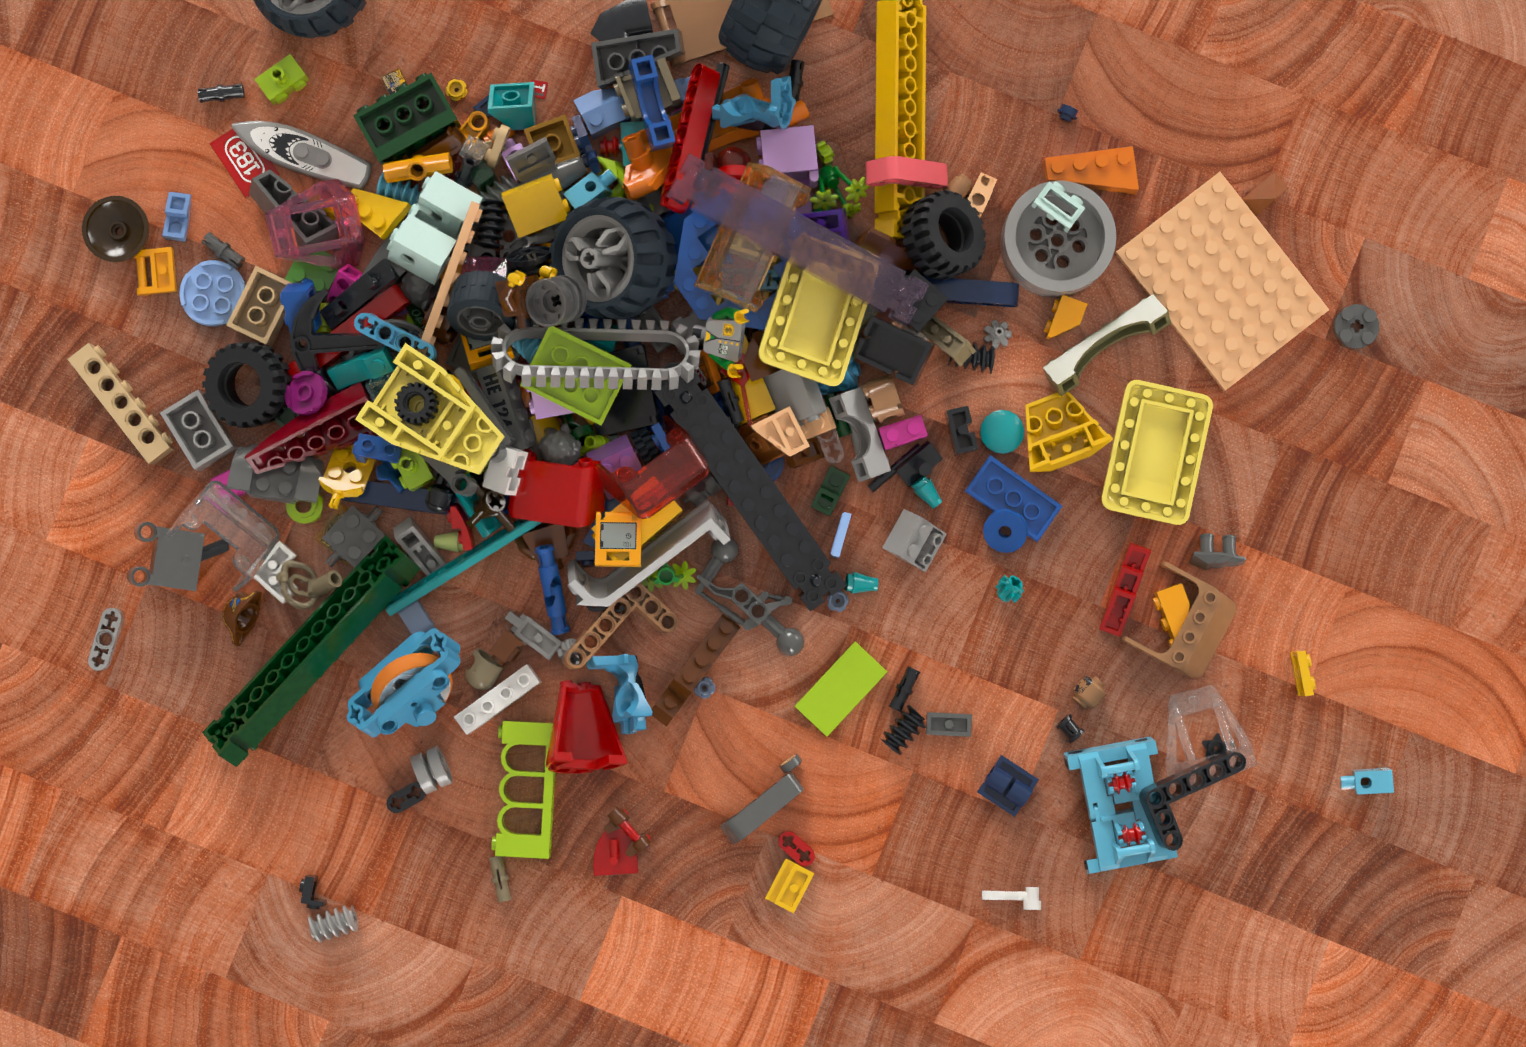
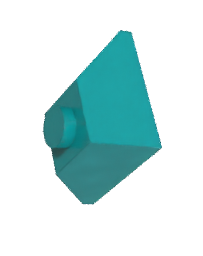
M534 82L491 84L488 113L512 130L524 131V129L534 126L536 123Z

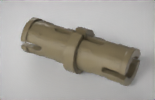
M503 856L488 858L493 876L491 882L495 885L498 902L512 899L507 881L509 875H506Z

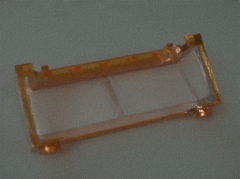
M748 162L694 287L738 307L757 313L764 302L763 293L760 291L763 281L795 209L807 204L812 188L768 165Z

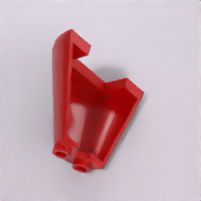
M572 680L561 681L547 753L546 768L555 773L582 774L592 773L593 770L601 768L605 771L626 765L627 758L601 686L591 685V682H581L577 686Z

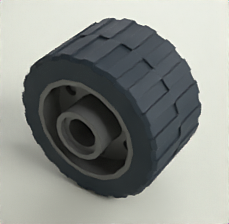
M479 270L469 271L458 276L453 283L447 309V320L451 327L465 337L482 341L492 340L493 337L498 338V328L504 323L512 331L516 316L505 317L503 315L495 285L496 281L508 279L497 273Z

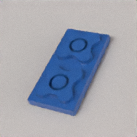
M989 455L964 491L992 512L1000 509H1010L1022 515L1028 527L1027 536L1035 542L1039 541L1063 507L991 455Z

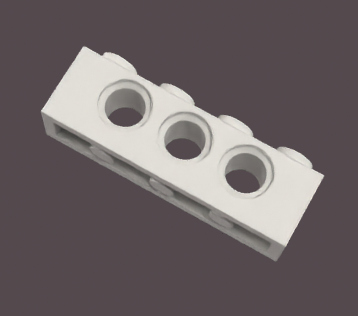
M526 664L458 713L454 718L466 735H469L542 683V681L530 664Z

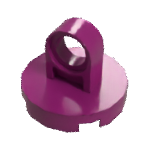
M301 371L292 377L294 380L291 382V385H287L285 401L288 408L292 409L293 412L301 416H310L323 406L327 399L328 389L325 380L320 375L311 371Z

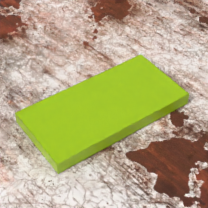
M855 641L801 698L795 707L824 735L828 736L888 671Z

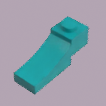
M385 345L330 367L327 373L337 390H340L352 384L372 378L376 379L394 371L396 364L393 362L394 359Z

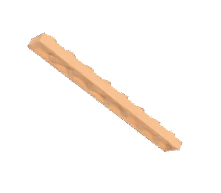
M471 201L421 338L434 345L436 337L432 336L435 327L440 329L444 318L443 315H440L442 307H448L451 294H448L450 285L453 286L454 281L459 276V273H456L458 264L463 265L467 252L463 251L465 244H471L475 231L471 230L473 222H479L483 211L479 209L480 204ZM427 347L426 349H420V348H418L417 351H419V352H421L423 355H425L427 349H429V348H428V347Z

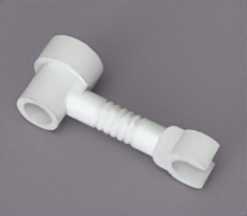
M1026 887V891L1017 892L982 891V900H1023V910H1041L1039 887Z

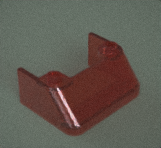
M664 415L662 418L668 433L666 441L670 448L636 472L631 467H621L611 473L600 463L595 465L604 490L640 519H647L655 515L704 479L710 471L706 459L688 432L667 415Z

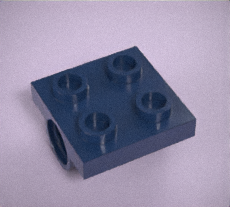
M1000 755L977 790V793L1015 817L1020 808L1028 801L1039 779L1003 755Z

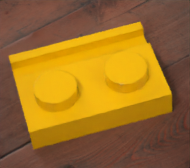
M1306 651L1290 652L1298 696L1314 695L1313 690L1316 689L1314 677L1310 676L1309 668L1312 667L1310 655H1306Z
M785 858L765 899L794 914L814 872Z

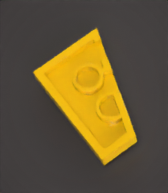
M355 188L352 189L340 204L343 209L384 241L412 207L407 202Z

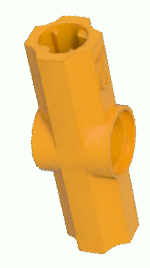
M449 152L429 156L415 155L410 159L383 163V174L387 183L410 179L419 181L424 177L433 176L435 171L440 174L453 172V162ZM413 165H421L423 167V171H416L413 168Z

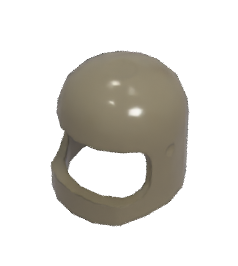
M476 648L473 653L475 662L471 668H466L465 679L476 689L489 690L497 681L504 666L494 661L488 652Z

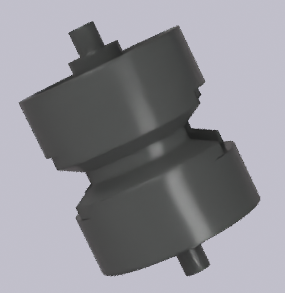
M704 467L694 475V480L689 479L680 487L686 494V499L683 502L685 504L692 502L696 507L708 499V496L713 497L722 490L713 475L709 474Z

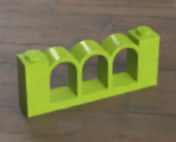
M505 720L503 725H499L498 738H502V743L507 744L502 750L501 763L509 774L504 776L499 786L500 796L507 805L502 808L497 818L498 828L501 832L496 833V837H492V850H495V856L549 859L551 857L555 772H551L546 768V759L553 723ZM519 744L546 746L545 772L514 769L508 762L509 750L514 745ZM513 776L544 777L543 803L512 800L506 793L508 780ZM515 807L543 809L541 834L510 831L504 823L505 813L508 809Z

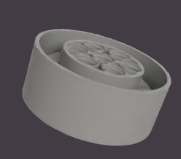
M1051 181V183L1058 182L1065 188L1064 192L1070 197L1075 195L1083 201L1082 206L1085 209L1075 221L1078 227L1077 231L1069 230L1065 232V226L1057 220L1055 225L1047 224L1045 219L1047 213L1038 206L1035 209L1031 206L1048 182L1028 190L1016 201L1004 222L1001 232V255L1009 274L1021 287L1042 297L1060 298L1062 295L1069 297L1082 292L1092 285L1105 271L1115 251L1116 227L1109 208L1095 192L1083 185L1070 181ZM1050 191L1044 197L1070 217L1076 212L1075 209ZM1030 232H1039L1041 239L1038 241L1032 240ZM1051 238H1060L1062 245L1059 247L1054 246L1051 243ZM1072 244H1081L1083 247V252H1075L1072 248ZM1035 253H1044L1046 261H1037ZM1058 258L1065 259L1067 267L1060 268L1056 260Z

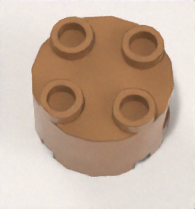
M890 374L868 381L866 385L862 386L868 402L872 401L873 405L869 406L875 423H883L905 415L898 391L893 382V377Z

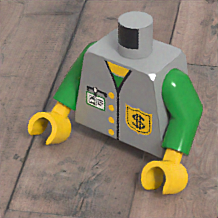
M726 307L714 312L708 318L706 327L694 325L692 336L695 335L697 339L704 340L703 351L708 353L709 357L718 365L727 370L729 377L740 378L741 375L737 373V369H743L744 366L735 362H738L742 357L745 325L749 322L744 314L749 313V310Z

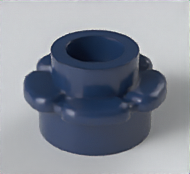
M1062 104L1060 109H1057L1060 119L1066 122L1077 119L1078 110Z

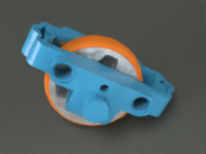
M436 628L430 629L427 633L416 632L359 680L360 690L349 699L347 704L349 709L347 721L373 738L380 733L384 735L392 734L405 723L415 727L427 726L433 723L436 719V712L445 705L451 693L453 685L451 673L460 664V645ZM433 652H436V653H437L438 655H440L441 657L439 658V657H437V656H435V655H432V654H433ZM372 704L376 710L374 714L367 710Z

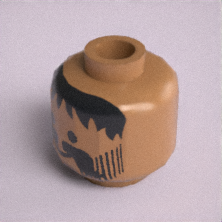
M1084 676L1073 688L1074 696L1072 698L1082 708L1086 709L1088 707L1093 709L1105 697V691L1103 690L1105 684L1096 676L1093 679Z

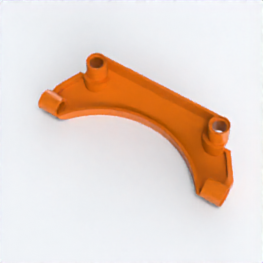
M752 78L724 91L720 105L725 99H733L740 94H748L750 97L771 103V98L767 99L763 95L758 79ZM802 100L797 101L794 105L792 118L787 128L809 118V111ZM681 112L668 117L674 137L676 136ZM716 120L708 152L741 139L760 135V131L746 130L734 126L722 128L720 127V120ZM645 129L622 139L627 156L631 162L625 168L622 188L625 195L633 201L658 190L664 183L673 147L651 152Z

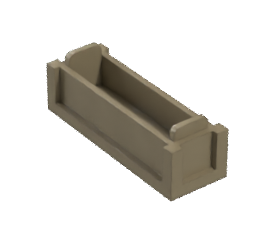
M935 315L918 333L922 338L926 337L952 357L960 367L971 356V353L974 354L976 352L968 340Z

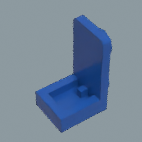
M359 433L358 440L354 442L352 450L357 462L366 463L367 458L399 463L402 452L401 447L389 443L382 437Z

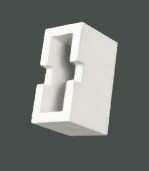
M505 446L507 450L505 459L499 463L489 462L488 468L484 473L482 487L504 495L516 496L521 480L517 476L519 469L524 470L528 452L511 446Z

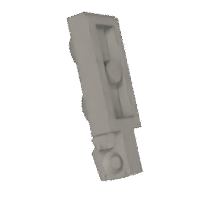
M511 611L506 615L505 619L513 624L511 630L514 634L545 658L551 660L557 649L560 648L562 641L529 616L522 614L518 617Z

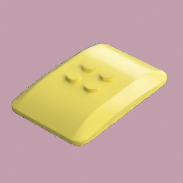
M807 235L797 237L792 244L762 336L758 351L761 361L828 386L834 387L842 383L878 273L876 262L871 258Z
M1133 380L1127 384L1102 492V504L1106 509L1174 525L1184 524L1188 520L1213 409L1212 400L1208 396L1141 380Z

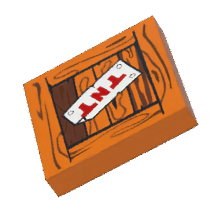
M702 349L700 351L699 369H694L701 379V382L697 385L701 390L707 388L711 395L720 392L717 381L721 380V376L716 362Z

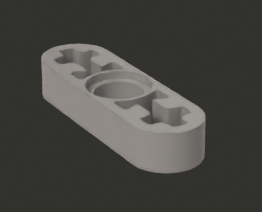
M108 608L102 613L88 658V664L93 670L102 671L111 664L124 622V614L120 609ZM115 612V617H118V620L113 621L111 628H115V631L104 629V626H110L111 623L108 615H112ZM104 633H109L112 637L111 643L107 646L103 645L100 641ZM97 648L109 649L108 653L103 652L101 659L105 661L104 664H100L98 667V662L94 660L95 657H100L102 651H97Z

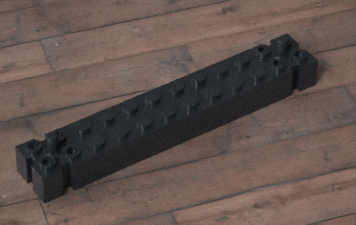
M694 371V378L688 384L680 375L677 389L669 390L667 382L661 387V390H656L654 394L664 407L668 404L673 409V412L669 414L792 588L796 590L799 587L802 592L798 596L807 609L811 612L825 602L822 596L829 592L833 596L847 585L836 570L829 571L827 567L831 564L711 393L707 388L704 390L699 388L697 384L701 382V379Z

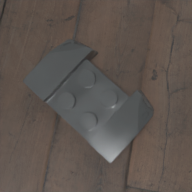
M259 444L237 448L226 486L228 489L245 491V494H249L253 498L289 504L299 503V501L317 502L320 488L319 477H322L324 462L308 456L305 457L306 460L287 462L283 467L256 474L245 459V456Z

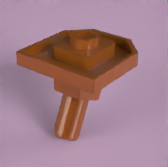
M767 414L748 422L738 429V433L762 466L785 455V453L751 428V425L768 417Z

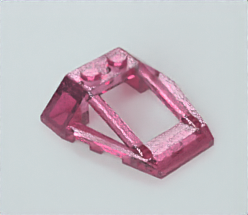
M339 179L317 182L265 213L275 258L307 262L317 266L323 265L332 269H341L346 264H350L353 267L359 266L365 243L355 196ZM318 194L321 196V200L298 204ZM333 207L340 239L298 247L290 215ZM333 249L335 257L310 255V253Z

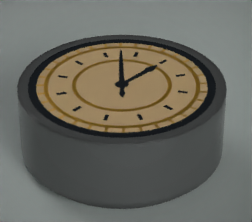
M794 754L781 763L779 767L783 773H788L802 762V759L798 754Z

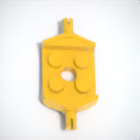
M353 445L341 450L335 448L324 476L319 477L320 485L332 494L328 504L332 509L338 508L341 498L358 497L363 494L376 459L367 458L366 463L357 462L355 455L352 453ZM348 467H356L355 471L351 473L345 472Z

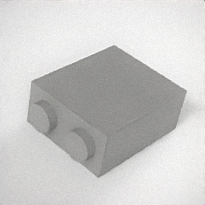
M780 370L763 377L776 408L775 413L790 406L799 425L802 426L803 420L807 419V422L820 418L819 414L827 411L816 381L785 370Z

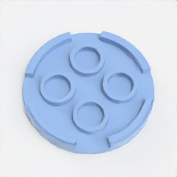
M217 260L204 261L193 267L183 277L179 291L180 302L185 312L195 322L208 327L223 326L227 324L246 284L241 274L231 265Z

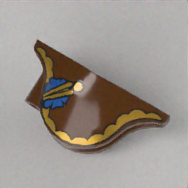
M238 591L236 597L226 602L222 611V618L235 646H240L253 628L259 615L262 592L254 591L248 595Z

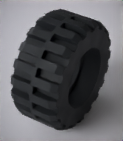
M940 190L914 202L906 210V215H904L902 221L904 225L901 228V235L904 236L902 243L908 251L906 252L908 258L913 260L912 264L916 268L921 269V273L926 276L930 275L932 279L948 280L970 271L978 265L979 260L982 259L984 254L982 250L986 247V241H984L986 233L982 228V218L979 219L978 211L970 205L971 202L966 198L963 199L962 195L956 192ZM939 224L947 235L949 247L940 235Z
M258 342L233 343L216 351V357H211L208 361L209 368L204 369L203 375L206 376V379L202 381V388L206 390V393L203 394L204 399L209 401L208 408L210 411L217 412L216 418L220 421H225L230 426L248 428L269 424L275 421V417H280L284 413L282 408L288 407L285 401L287 385L290 386V382L293 381L292 375L288 376L287 371L290 370L288 364L282 363V355L274 353V348L264 346L263 343ZM244 364L254 368L261 384L259 396L251 406L243 403L235 390L236 374Z

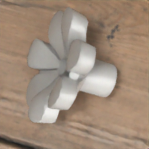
M994 320L991 322V326H985L984 332L988 335L983 338L984 342H992L991 346H994V349H997L999 344L1006 347L1008 345L1006 338L1012 337V332L1006 330L1008 324L1002 322L999 325L998 321Z

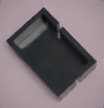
M871 316L863 333L866 336H870L869 340L866 338L860 339L853 357L890 375L898 371L895 375L896 378L911 385H917L935 344L877 316Z

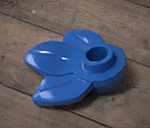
M382 461V464L376 468L378 480H389L397 492L400 493L404 490L399 480V477L402 476L398 468L394 470L390 462Z

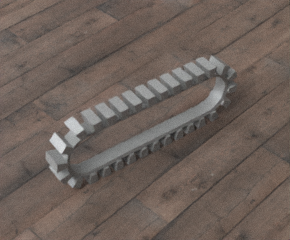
M515 318L513 331L504 323L498 328V338L493 337L491 342V356L495 371L498 372L503 369V379L509 383H512L516 374L522 376V387H531V377H536V387H546V377H551V387H560V377H565V388H575V378H580L579 388H589V378H594V388L603 389L605 378L609 379L608 389H618V379H623V389H632L633 379H638L637 389L647 390V380H652L651 390H661L662 380H668L669 390L677 389L680 375L687 384L694 378V369H699L701 351L698 350L699 341L695 335L687 339V327L679 324L675 333L669 331V321H660L659 330H655V320H646L645 330H640L641 320H631V330H627V320L617 319V329H612V319H603V329H598V319H589L588 328H584V318H578L574 321V328H569L568 322L560 324L559 329L581 340L672 343L678 346L685 355L684 360L675 367L664 369L523 365L516 363L507 354L509 346L520 339H543L548 327H541L532 318L531 327L518 329L517 319Z

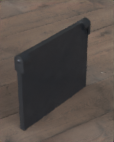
M639 344L638 346L608 352L632 365L631 368H649L645 345ZM633 379L632 389H623L622 384L602 426L595 423L597 435L605 436L652 426L657 423L660 424L654 392L651 390L652 381L647 380V390L637 389L638 379Z

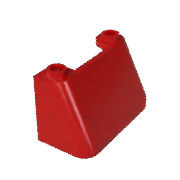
M523 449V451L528 452L524 470L519 469L517 477L521 478L516 496L509 495L508 512L510 517L580 528L591 524L596 519V512L602 513L605 511L601 461L584 457L579 459L573 466L537 461V454L535 452H532L530 449Z

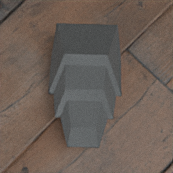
M1205 533L1200 535V552H1193L1189 564L1204 570L1212 568L1221 569L1243 565L1246 558L1236 554V536H1222L1223 552H1214V535Z

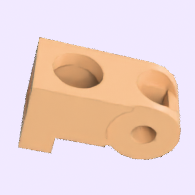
M982 172L968 197V200L971 202L970 205L977 209L979 219L997 179Z

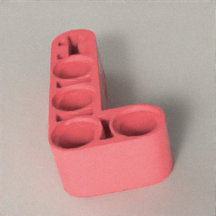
M899 156L883 157L865 162L867 186H882L894 183L929 189L948 187L947 164Z

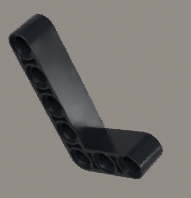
M1229 750L1224 751L1141 790L1139 799L1160 847L1175 851L1183 844L1182 834L1169 804L1241 772L1246 766V758L1243 754ZM1232 756L1236 758V763L1233 767L1229 763ZM1215 765L1216 772L1211 776L1209 773L1210 767ZM1192 774H1195L1196 781L1191 785L1189 778ZM1172 783H1175L1176 791L1170 794L1169 787ZM1152 792H1155L1156 800L1150 803L1149 796ZM1163 813L1165 817L1163 823L1159 824L1157 820L1159 814ZM1169 834H1172L1173 841L1167 845L1166 838Z

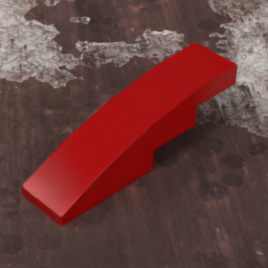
M1129 543L1099 630L1121 636L1136 599V593L1144 575L1143 572L1151 554V549Z

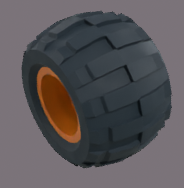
M732 0L719 31V42L726 47V51L738 62L753 70L765 73L772 71L775 74H780L787 69L798 51L822 0Z

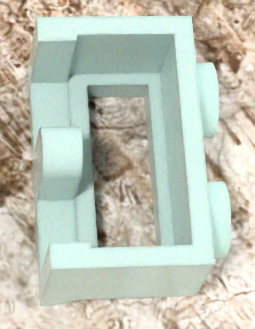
M1049 181L1031 206L1034 209L1036 206L1047 213V218L1052 221L1056 219L1065 226L1064 231L1068 232L1085 209L1082 206L1083 201L1075 195H1072V197L1064 192L1065 188L1058 182L1052 184ZM1049 191L1076 210L1074 215L1070 217L1044 198Z

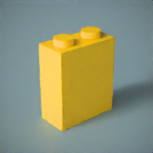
M552 173L501 193L518 238L565 221L568 215L567 212L571 211L567 200L561 199L559 194L560 191H563L558 178H553Z

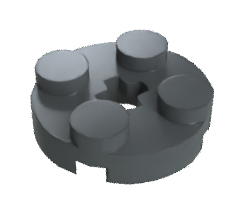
M1353 304L1342 309L1335 317L1333 323V331L1336 338L1338 337L1339 341L1342 342L1341 344L1350 349H1361L1373 343L1379 332V321L1376 312L1361 304ZM1355 321H1358L1362 326L1358 333L1355 332L1354 328H1351V324H1354Z

